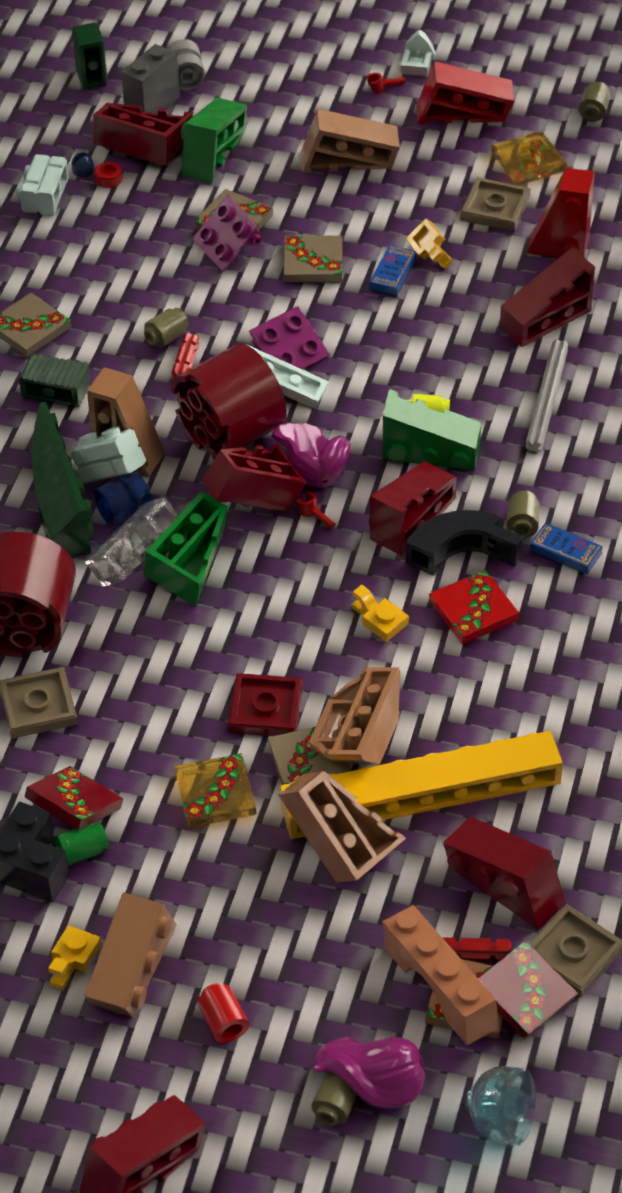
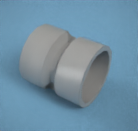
M187 39L171 43L167 49L177 53L179 90L187 91L199 87L204 81L205 71L197 44Z

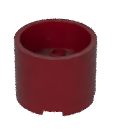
M239 343L175 377L171 383V392L177 395L180 407L175 412L184 431L198 449L204 447L212 453L213 460L221 449L245 447L272 432L277 426L284 424L286 421L287 409L285 398L276 376L263 357L246 344Z
M5 532L0 534V654L23 657L24 652L40 650L47 653L58 644L61 638L76 577V567L68 552L59 544L46 537L28 532Z

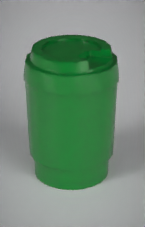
M101 823L89 824L78 831L73 829L59 833L52 839L53 847L66 851L68 866L109 850L108 839Z

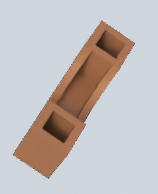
M414 905L383 921L386 951L405 973L414 969L422 975L436 995L446 1022L466 1045L498 1029L497 1000Z

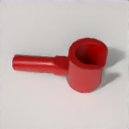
M374 72L367 76V82L373 93L380 94L384 91V87L405 84V77L382 79L380 73Z
M306 492L307 502H303L299 498L297 499L302 516H314L329 529L335 527L336 523L318 508L316 495L313 492Z

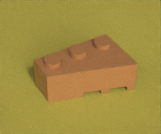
M317 109L301 150L302 173L311 172V169L329 168V171H338V167H355V170L390 169L399 150L397 126Z
M104 367L87 390L91 433L96 432L99 437L102 436V432L113 427H119L120 431L134 430L139 441L138 447H141L146 462L133 472L150 476L164 456V448L133 376Z
M325 771L303 774L279 794L282 802L336 883L357 881L406 839L401 833L394 832L381 821L382 818L374 811L369 812L356 801L357 798Z
M125 892L122 893L84 995L91 1005L131 1018L134 1017L137 1008L140 1009L143 1006L147 987L177 926L164 904Z

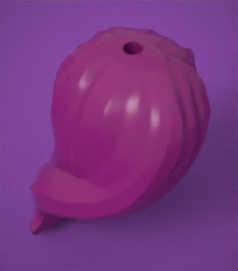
M286 422L285 424H280L273 430L271 437L288 449L291 462L306 480L307 485L325 488L333 485L343 475L350 456L351 443L349 440L340 435L327 440L323 436V430L307 423Z
M347 1036L338 1038L319 1049L313 1071L337 1074L366 1104L377 1108H398L411 1104L418 1098L425 1080L423 1060L418 1048L408 1039L390 1037L373 1042H359Z

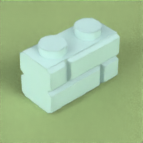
M36 154L31 165H26L24 182L18 184L16 193L17 199L21 200V208L24 212L35 214L39 212L40 214L52 216L55 214L69 179L68 165L65 157L52 156L50 158L47 155Z
M119 427L110 428L102 432V436L99 437L96 432L84 435L79 438L80 444L73 447L70 451L75 465H78L77 471L84 483L129 474L146 462L141 447H138L139 441L134 430L120 431Z

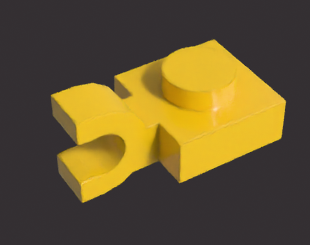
M427 218L406 238L417 254L424 260L430 256L434 262L437 261L444 269L453 262L450 256L440 247L445 238Z
M360 585L353 591V596L357 600L352 603V608L358 613L363 614L362 624L385 642H388L409 624V615L386 598L377 603L373 594L363 585Z
M68 925L51 952L52 963L48 971L54 975L50 980V986L64 990L75 969L85 973L101 947V937Z

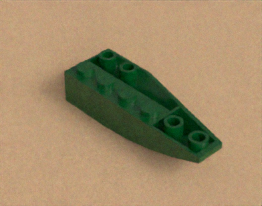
M46 402L39 403L32 445L33 478L41 523L46 538L59 544L68 552L71 558L91 554L90 540L95 539L92 522L87 521L88 518H92L91 506L88 499L82 498L85 495L81 477L74 475L70 457L66 454L63 436L58 434L59 427L55 413L50 414Z

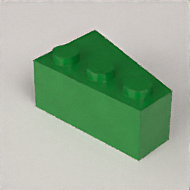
M216 97L184 123L181 130V138L184 139L181 176L213 183L215 168L217 166L223 167L225 163V158H222L227 150L232 151L245 131L247 104Z
M389 389L383 411L382 459L417 464L426 461L434 466L475 471L481 441V422L444 409L443 413L425 407L426 402L417 399L414 403L397 397L398 392Z
M201 491L146 550L143 575L196 607L224 532L228 506Z

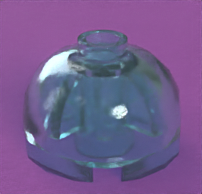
M508 1066L494 1067L485 1071L477 1079L466 1097V1109L470 1113L474 1127L483 1137L495 1143L521 1145L526 1140L533 1121L525 1122L528 1108H535L536 1104L535 1085L532 1075L529 1071H523V1068Z

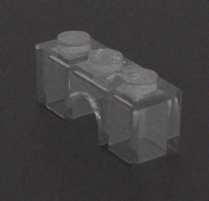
M165 496L145 503L84 562L103 586L124 580L143 561L140 555L157 540L179 514Z

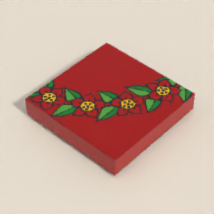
M487 570L429 593L430 603L461 644L519 621L518 610Z

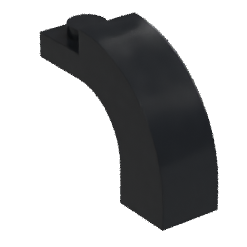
M477 510L447 512L427 520L412 533L406 541L405 564L434 576L449 557L461 552L474 551L487 554L516 566L522 558L523 536L501 528L500 516Z

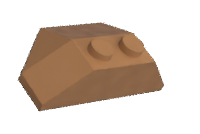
M367 667L359 673V678L347 683L330 697L310 738V748L329 760L345 764L380 765L399 718V667Z

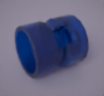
M137 471L118 477L116 484L109 482L93 491L96 507L102 518L110 526H115L128 519L130 512L136 515L150 508L153 504L149 487Z

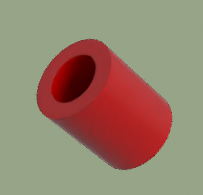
M214 983L203 989L198 998L197 1005L216 1041L219 1043H229L243 1036L249 1029L250 1023L231 987L227 984Z

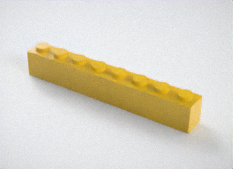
M550 730L328 775L357 798L356 801L369 812L374 811L383 821L561 784L563 762ZM293 782L285 785H280V793L284 791L288 786H290ZM281 800V808L290 839L305 837Z

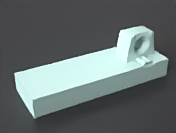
M253 348L270 366L280 384L283 395L316 409L327 389L329 381Z

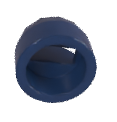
M77 153L73 157L71 166L74 175L87 177L94 172V162L87 153Z

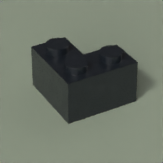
M20 801L18 802L0 830V883L53 903L69 877L66 851L50 845L52 839L55 838L50 812Z

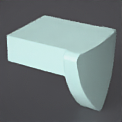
M421 30L415 32L408 39L404 47L401 74L428 76L431 60L435 58V51L431 41Z

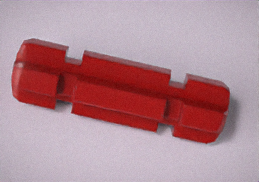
M186 333L183 336L182 344L179 347L175 364L171 371L172 379L191 369L196 355L195 352L199 346V337L196 334Z
M443 937L446 943L463 960H490V957H496L497 961H501L512 952V943L509 939H496V942H491V938H461V941H456V937Z

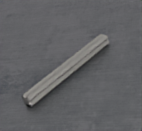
M556 339L551 345L526 439V449L529 452L534 451L538 453L543 448L568 352V343L565 340L560 341Z

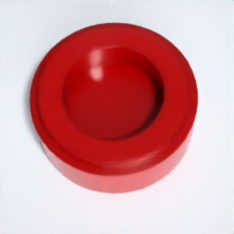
M105 162L98 165L94 170L95 182L101 187H116L123 181L122 168L116 163Z

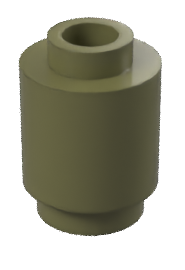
M596 81L585 88L579 104V113L584 119L596 122L604 118L611 98L606 84Z
M169 308L145 323V339L150 345L162 348L185 333V329L189 327L188 318L181 309Z
M518 491L508 502L507 530L513 531L524 538L534 535L539 527L540 503L532 492Z
M327 1072L315 1095L311 1108L321 1123L329 1126L343 1124L347 1121L358 1095L337 1074Z

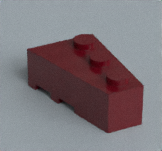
M424 461L370 495V517L368 520L370 540L402 556L406 552V541L412 533L427 520L441 515L456 499L457 477Z

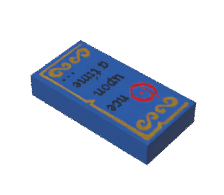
M389 245L370 281V290L398 296L416 261V251Z
M544 523L530 543V551L587 575L601 556L603 549L602 545L548 523Z

